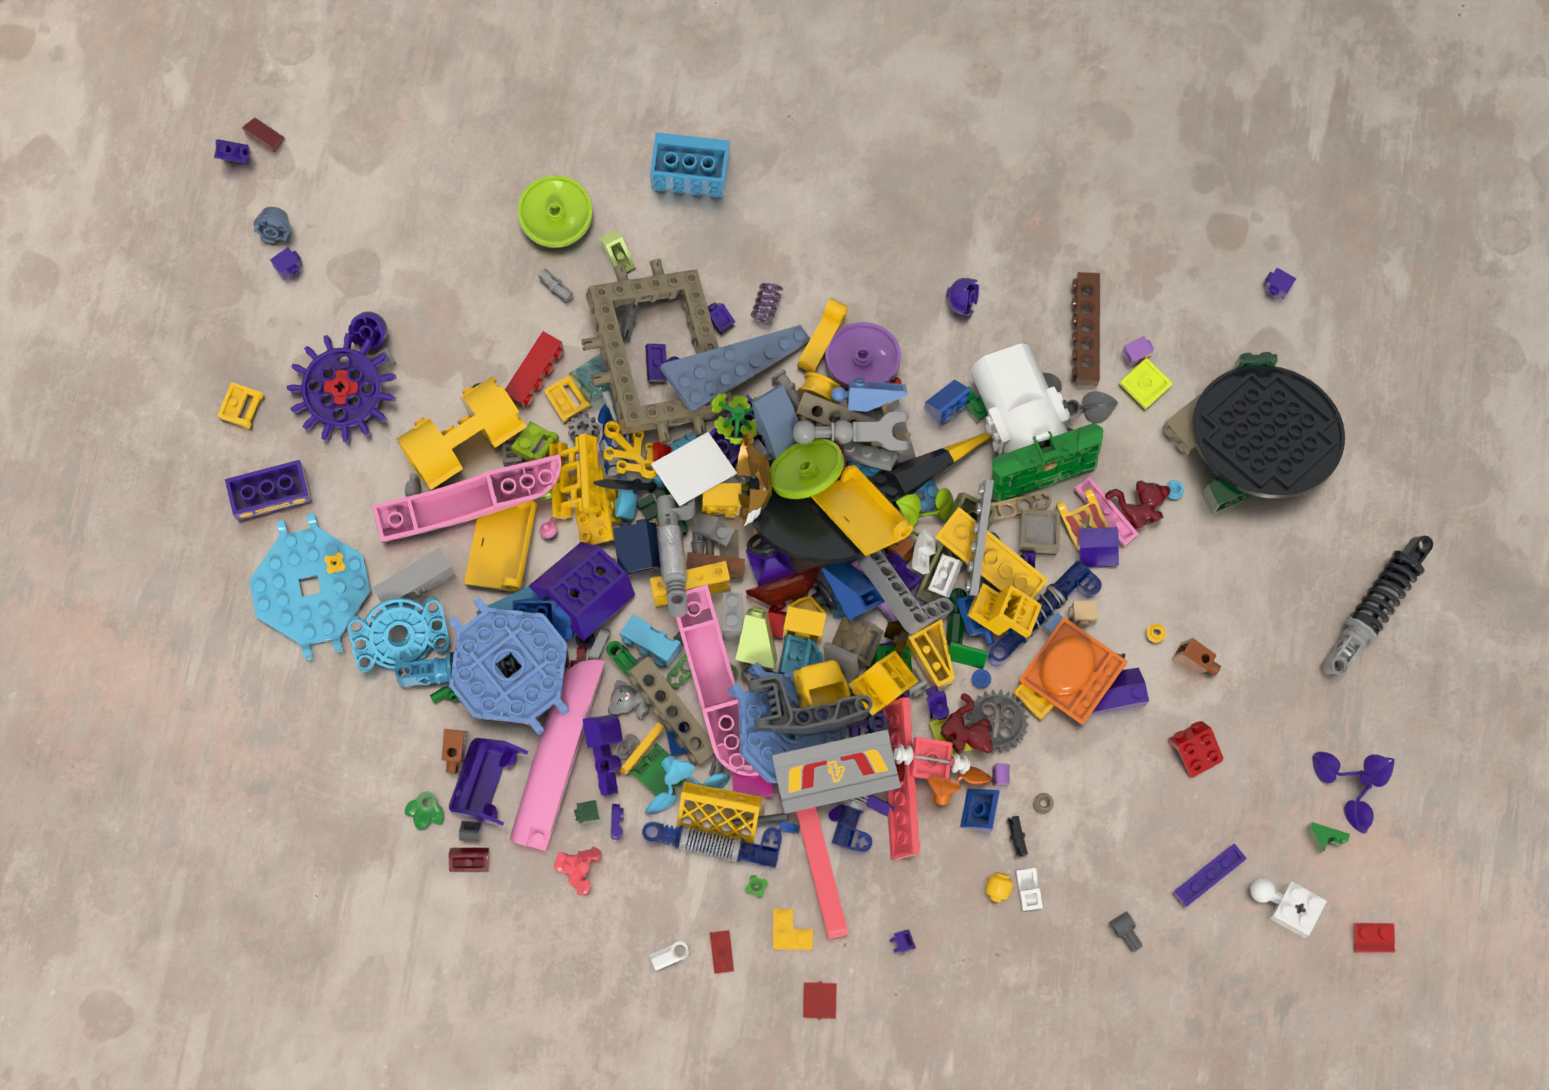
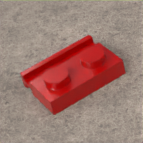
M1394 923L1353 924L1354 953L1396 952Z

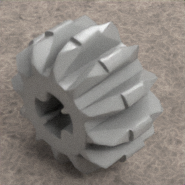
M579 413L578 419L572 417L571 421L573 423L568 424V428L571 429L568 431V435L572 436L573 442H575V437H579L580 434L585 433L594 436L600 433L597 430L599 423H595V417L589 419L588 413L584 417ZM581 427H585L586 431L583 432Z

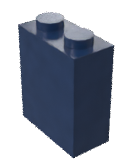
M648 519L636 520V524L622 523L620 527L613 529L617 563L628 575L661 568L655 522H648Z

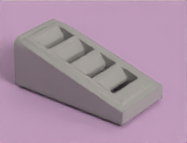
M518 432L516 436L511 437L506 441L517 440V438L520 435V432ZM506 441L503 442L502 455L504 467L523 463V458L519 455L507 457V455L515 454L506 449L511 448L514 443L506 444Z

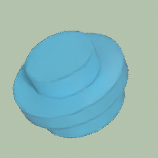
M1172 480L1166 484L1171 490L1169 498L1178 499L1183 495L1184 486L1181 482Z

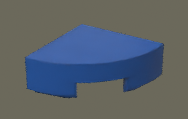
M780 821V832L799 833L800 826Z

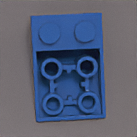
M849 562L833 563L822 568L826 580L829 582L835 597L838 599L844 614L849 620L885 602L870 579Z
M549 596L543 600L535 597L513 601V610L527 613H543L563 639L573 638L575 632L570 626L574 620Z

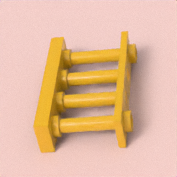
M726 561L686 571V590L708 585L710 595L731 591ZM662 576L650 578L655 607L667 606L666 586L663 584Z

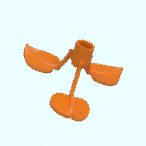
M970 766L969 770L965 774L959 775L957 780L940 775H931L928 777V783L935 792L934 802L940 805H948L951 793L960 790V780L965 779L966 782L980 784L993 781V779L983 770Z

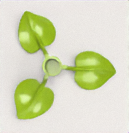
M942 488L937 492L935 499L937 510L933 512L918 514L921 509V502L915 494L905 495L898 499L896 503L902 515L914 528L919 517L939 514L941 520H947L954 500L950 490ZM912 530L911 534L918 537L919 533Z

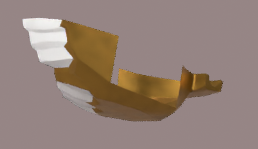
M748 432L741 444L737 475H756L759 479L760 489H750V496L738 494L742 506L743 526L753 522L758 517L760 511L766 507L772 496V477L768 458L754 448L753 435Z

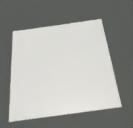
M709 432L651 464L679 506L737 474Z

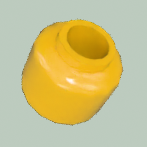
M995 872V874H991L988 877L985 892L990 895V900L1001 903L1002 899L1006 900L1010 897L1013 888L1011 876Z

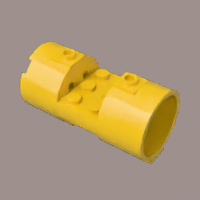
M491 376L474 388L469 386L461 391L463 395L460 398L469 415L457 421L459 424L457 427L452 425L440 433L430 418L424 419L422 417L414 422L415 427L396 438L405 456L429 490H432L463 469L452 448L478 431H481L492 447L495 448L527 427L523 419L517 417L519 411L505 389L495 384L498 381L494 376Z

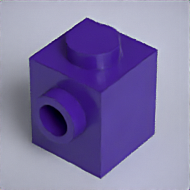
M289 247L270 259L273 267L283 280L290 275L294 276L302 268L299 262L302 260L295 250L292 252Z
M1277 267L1274 273L1270 271L1265 281L1267 284L1264 289L1272 296H1278L1284 300L1297 278Z

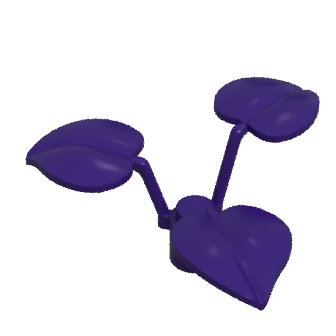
M1322 751L1314 753L1313 765L1315 773L1325 783L1334 782L1337 776L1360 775V782L1366 785V788L1356 798V801L1349 800L1346 803L1345 815L1348 822L1356 830L1367 833L1373 823L1374 813L1368 803L1360 802V800L1372 788V785L1382 787L1388 783L1393 773L1395 759L1371 754L1364 760V771L1341 773L1338 772L1341 764L1334 755Z

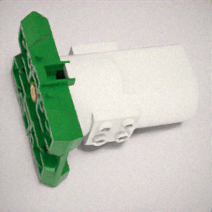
M1017 344L985 355L973 365L971 375L988 412L985 429L987 434L993 438L992 445L995 452L998 451L1000 455L992 458L990 480H994L991 499L996 502L1003 501L1037 488L1039 490L1051 486L1057 481L1097 468L1098 456L1103 440V428L1092 423L1069 432L1067 431L1070 414L1068 409H1064L1062 405V395L1056 391L1055 386L1048 387L1032 348L1028 344Z

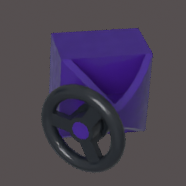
M758 533L748 540L746 558L758 591L794 579L795 573L788 555L770 546ZM760 539V543L753 547V543Z

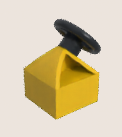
M819 579L813 581L817 593L801 598L788 606L783 637L789 634L802 639H811L817 644H821L826 620V613L821 607L826 605L832 612H836L837 604L829 590Z

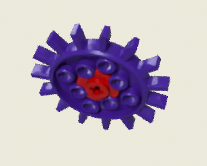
M350 333L345 334L343 348H334L331 338L325 335L323 338L327 351L317 355L312 348L306 346L304 349L313 361L307 368L299 364H292L291 366L296 372L302 373L304 376L301 385H287L288 391L302 392L303 402L295 404L290 409L294 413L306 408L312 415L302 426L307 431L318 420L324 423L325 427L321 439L328 441L333 427L342 428V439L345 443H350L349 428L357 425L360 426L361 432L369 437L371 432L365 421L372 415H375L378 420L386 422L387 417L379 412L377 407L381 400L396 402L397 399L391 394L382 393V383L392 382L397 379V376L391 373L380 375L377 367L389 359L385 353L379 355L373 361L366 357L372 347V341L367 339L360 351L351 349L353 339ZM342 357H347V364L344 366H340V359ZM333 369V376L327 379L325 376L326 371ZM359 370L360 377L353 380L352 373ZM314 382H319L320 386L317 391H312L311 389ZM371 384L372 391L365 394L364 387ZM344 385L345 389H342L340 391L339 387H342ZM326 396H331L332 398L329 405H324L323 403ZM357 397V405L350 406L351 398ZM342 409L344 416L341 419H337L336 412Z

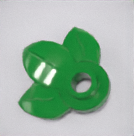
M422 792L417 799L411 800L406 805L405 815L413 816L414 825L418 830L424 829L430 821L441 825L443 822V809L436 804V797L431 792ZM424 798L429 799V805L423 803Z

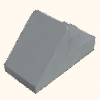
M701 513L692 531L727 548L735 529L719 522L716 516Z

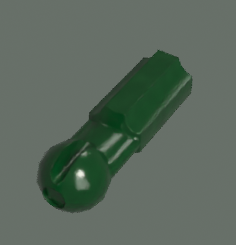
M962 588L953 589L949 597L954 608L949 613L947 621L946 640L948 645L951 642L963 644L964 621L956 602L959 598L967 596L966 591Z

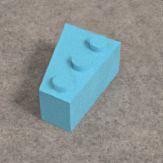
M634 614L620 632L623 643L629 647L635 646L638 648V653L644 657L650 656L654 659L653 662L661 668L665 666L669 669L681 652L680 641H672L666 637V633L657 631L651 624Z

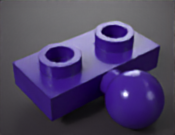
M647 343L645 345L647 382H666L667 378L659 367L663 363L680 358L672 356L666 360L665 344Z

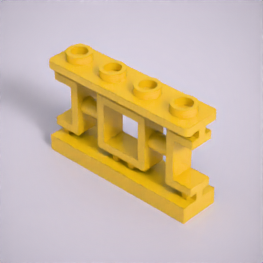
M585 433L580 434L579 437H575L576 447L569 449L568 444L563 442L549 444V457L559 454L561 457L560 475L551 489L553 517L563 520L571 518V508L579 506V511L584 513L601 511L600 486L593 484L594 481L599 480L597 437ZM580 453V461H576V454ZM565 457H568L569 464H565ZM577 469L578 484L570 485L569 471ZM582 490V497L578 498V491ZM570 493L571 500L567 501V494Z

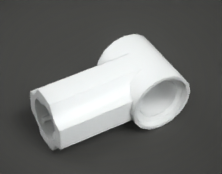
M678 941L649 956L657 971L680 960H685L690 954V949L687 944ZM679 945L684 946L686 949L683 956L675 954V949Z

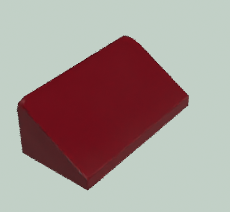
M253 118L242 127L244 133L273 152L285 138L257 118Z
M488 847L449 849V872L489 871Z

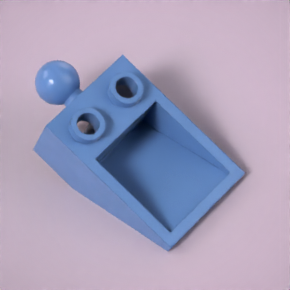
M863 378L849 380L848 391H845L842 387H835L831 392V397L836 402L847 399L848 410L870 411L907 396L906 384L864 381Z

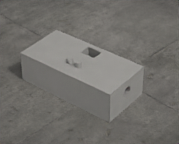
M438 548L376 585L373 589L381 602L393 598H407L415 601L456 575L441 548ZM396 602V603H390V604L385 605V606L388 607V606H390V605H396V604H398V602Z

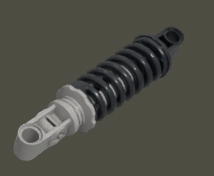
M1429 536L1413 537L1403 551H1393L1389 563L1383 568L1384 571L1378 574V579L1373 581L1372 587L1367 590V595L1362 597L1361 603L1356 605L1355 611L1346 618L1345 623L1348 628L1342 632V638L1336 643L1334 649L1324 662V669L1328 674L1345 673L1359 655L1360 650L1365 649L1367 642H1375L1377 640L1378 633L1383 630L1382 623H1388V615L1395 613V609L1392 606H1400L1401 602L1399 599H1404L1406 597L1405 591L1412 589L1410 582H1417V577L1425 572L1421 564L1433 548V540ZM1335 661H1336L1337 664H1338V668H1337V669H1335V667H1334Z

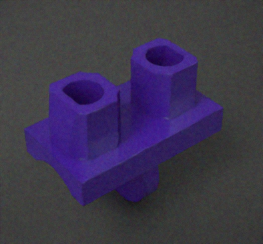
M219 139L215 140L216 150L214 158L247 163L250 150L249 145Z
M936 685L926 689L927 711L930 719H946L949 716V708L944 690L939 692Z

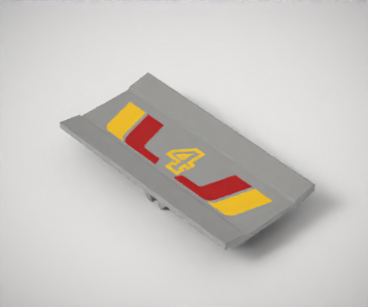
M888 730L772 755L785 814L901 788Z

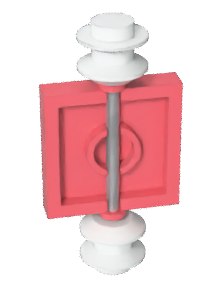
M914 737L913 748L907 746L904 749V746L900 744L898 748H895L893 754L897 764H900L902 761H904L905 765L911 763L910 777L928 779L931 775H940L949 778L950 768L952 773H956L959 770L962 775L970 768V761L966 755L960 758L959 754H955L951 758L953 745L951 742Z

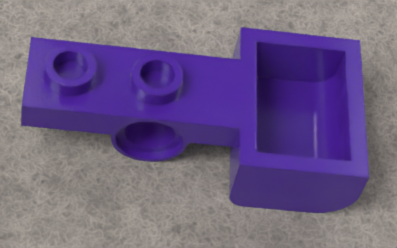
M615 715L584 718L582 720L587 748L593 747L595 769L598 775V787L601 796L618 793L615 772L620 770L621 760L617 755L611 754L610 744L620 743L623 740L620 721Z

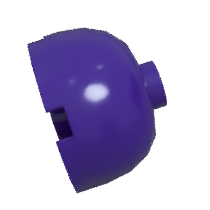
M960 278L952 284L951 288L947 289L946 298L953 311L966 316L973 314L974 310H971L973 303L977 305L979 297V285L975 284L978 282L977 279Z
M364 311L356 315L348 327V332L352 335V342L355 345L358 344L362 347L367 339L373 342L370 350L378 348L385 340L388 332L387 324L383 317L372 311Z

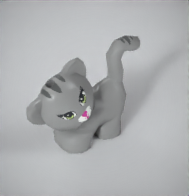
M644 657L638 658L637 661L639 662V661L642 660ZM645 675L643 678V683L646 686H650L652 683V679L648 675ZM617 680L614 684L608 712L611 715H618L620 713H628L633 708H636V715L642 720L649 713L647 705L650 702L648 700L645 701L639 694L640 689L635 692L631 686H627L625 682ZM657 691L655 699L661 702L663 700L662 694Z

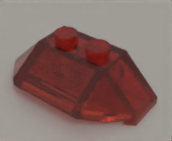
M819 566L745 590L746 598L768 609H776V611L785 609L788 604L809 596L814 586L813 581L819 576Z

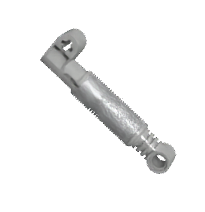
M672 494L660 496L656 501L659 522L657 539L662 581L667 591L668 611L674 617H682L688 611L685 586L687 583V570L682 530L680 525H678V521L693 518L696 514L695 498L679 506Z

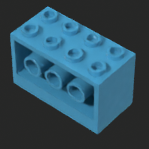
M656 132L650 170L651 188L657 191L673 190L675 193L691 192L694 195L725 196L730 158V141Z

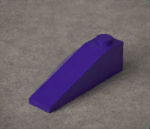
M1139 667L1122 670L1092 714L1146 706L1149 702L1146 683Z

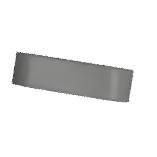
M603 627L600 629L589 653L588 660H600L610 638V630Z

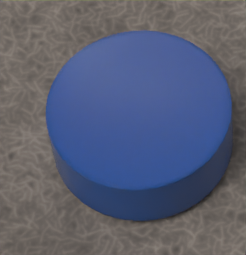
M984 669L976 670L971 678L973 686L977 689L987 688L991 683L990 673Z

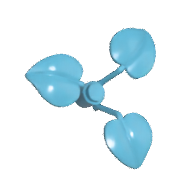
M669 756L661 763L667 773L664 782L668 785L669 790L657 795L648 805L645 813H659L670 808L676 801V795L672 794V785L682 781L684 778L688 777L694 784L723 789L730 776L725 773L714 774L704 784H700L691 776L695 771V766L692 763L677 760L675 756Z

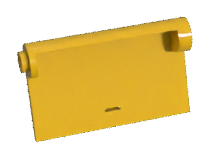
M856 465L846 466L840 480L834 482L822 492L811 496L865 556L905 539L913 530L911 523Z
M534 500L477 518L464 585L511 592L521 590L537 503Z

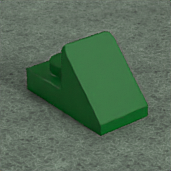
M1314 822L1308 824L1307 827L1321 853L1325 851L1328 839L1330 843L1341 846L1347 843L1350 837L1349 833Z

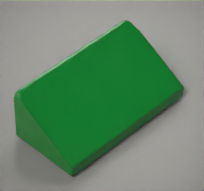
M951 642L948 649L951 661L979 669L984 668L988 651Z

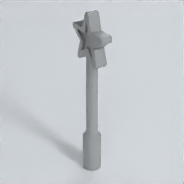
M609 390L602 392L613 421L619 424ZM626 435L624 437L625 440L633 447L634 443L629 442V435ZM619 445V447H618L617 450L625 451V450Z

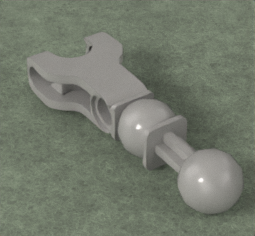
M888 412L881 416L877 422L850 423L847 420H838L835 423L830 422V426H814L810 421L802 420L794 425L792 435L796 442L803 445L810 444L815 438H830L831 441H835L838 444H847L850 441L878 442L887 451L908 450L909 443L894 438L892 428L898 422H906L909 419V414L906 412Z

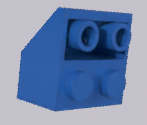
M954 379L925 402L924 408L938 424L942 421L947 422L953 417V413L956 410L961 411L968 405L967 402L971 390Z

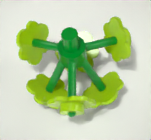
M725 393L714 397L712 400V412L719 413L723 407L730 411L732 415L730 418L720 416L714 422V427L719 434H724L726 436L725 439H729L730 443L734 445L741 444L743 438L738 437L739 423L743 421L745 425L740 428L743 437L747 432L752 433L753 438L757 435L756 420L750 421L745 419V415L753 411V407H750V404L747 403L748 398L742 395L739 397L736 395L728 405H726L725 399L727 395ZM734 420V421H735V433H734V437H729V436L731 435L732 431L734 430V426L731 425V424H732V421Z

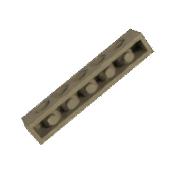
M803 392L795 412L799 415L798 419L816 421V426H830L829 417L832 413H837L840 420H855L856 422L878 421L806 392ZM814 406H819L822 409V414L819 417L812 415L811 411ZM894 426L892 428L894 438L901 441H909L911 433ZM867 441L870 442L869 446L881 448L878 442ZM897 450L892 452H896L898 456V454L903 455L905 450Z
M648 656L626 671L629 674L627 676L629 681L634 686L637 685L639 687L641 697L651 703L653 713L663 719V726L669 733L673 732L676 736L675 742L680 748H685L688 752L686 756L693 764H702L714 754L710 737ZM645 675L650 676L652 679L650 686H646L643 683ZM657 691H661L664 695L661 702L655 699ZM669 706L675 709L673 717L667 715ZM681 722H684L687 725V730L685 733H682L679 730V724ZM694 737L699 741L697 748H693L690 744L691 739Z

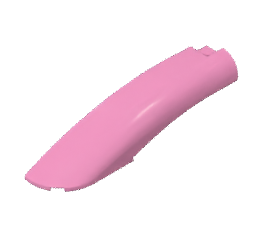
M560 454L487 471L484 474L432 491L372 505L380 541L384 543L453 526L537 499L549 492L557 482L561 471Z
M708 585L686 590L688 611L684 616L676 617L714 753L718 760L729 770L744 776H757L759 774L740 755L738 699L732 697L727 692L735 684Z
M582 661L564 673L561 700L567 706L569 712L563 716L555 705L549 709L543 727L544 732L541 733L509 840L544 851L548 850L565 789L582 737L584 736L582 719L589 718L605 661Z

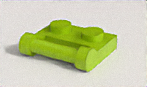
M530 421L511 446L510 451L527 461L542 459L549 451V444L557 443L559 435L555 432H549ZM544 438L546 440L537 454H533L532 452Z

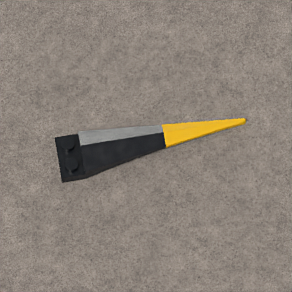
M987 432L896 464L891 471L882 470L881 473L868 479L895 506L898 499L905 495L914 494L947 467L991 439L992 436L988 435Z

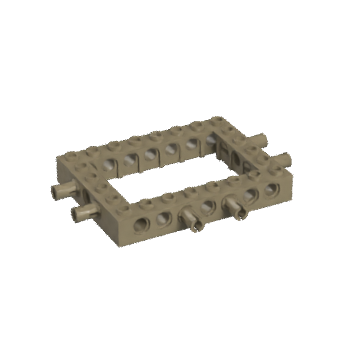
M654 259L649 262L653 276L630 280L627 276L626 266L621 264V268L620 265L613 268L617 282L589 286L586 299L596 337L582 339L581 343L584 346L583 351L600 348L606 372L591 374L592 386L609 383L622 435L657 429L659 442L664 444V441L665 443L672 441L668 430L669 426L693 422L696 437H700V435L707 433L704 420L715 419L720 416L726 417L730 411L722 407L719 413L712 412L711 401L690 413L681 399L640 406L614 308L632 303L637 305V303L645 301L655 302L657 299H673L680 291L681 305L685 309L686 324L689 325L692 335L691 342L694 343L696 354L719 348L698 270L664 274L661 259H657V262ZM730 390L725 393L727 395L725 399L726 405L733 400Z

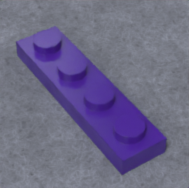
M1234 843L1173 893L1186 908L1247 858Z

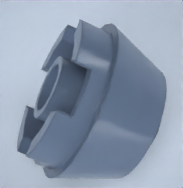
M277 207L264 208L253 223L254 232L261 236V240L268 243H276V240L285 241L291 232L288 214Z

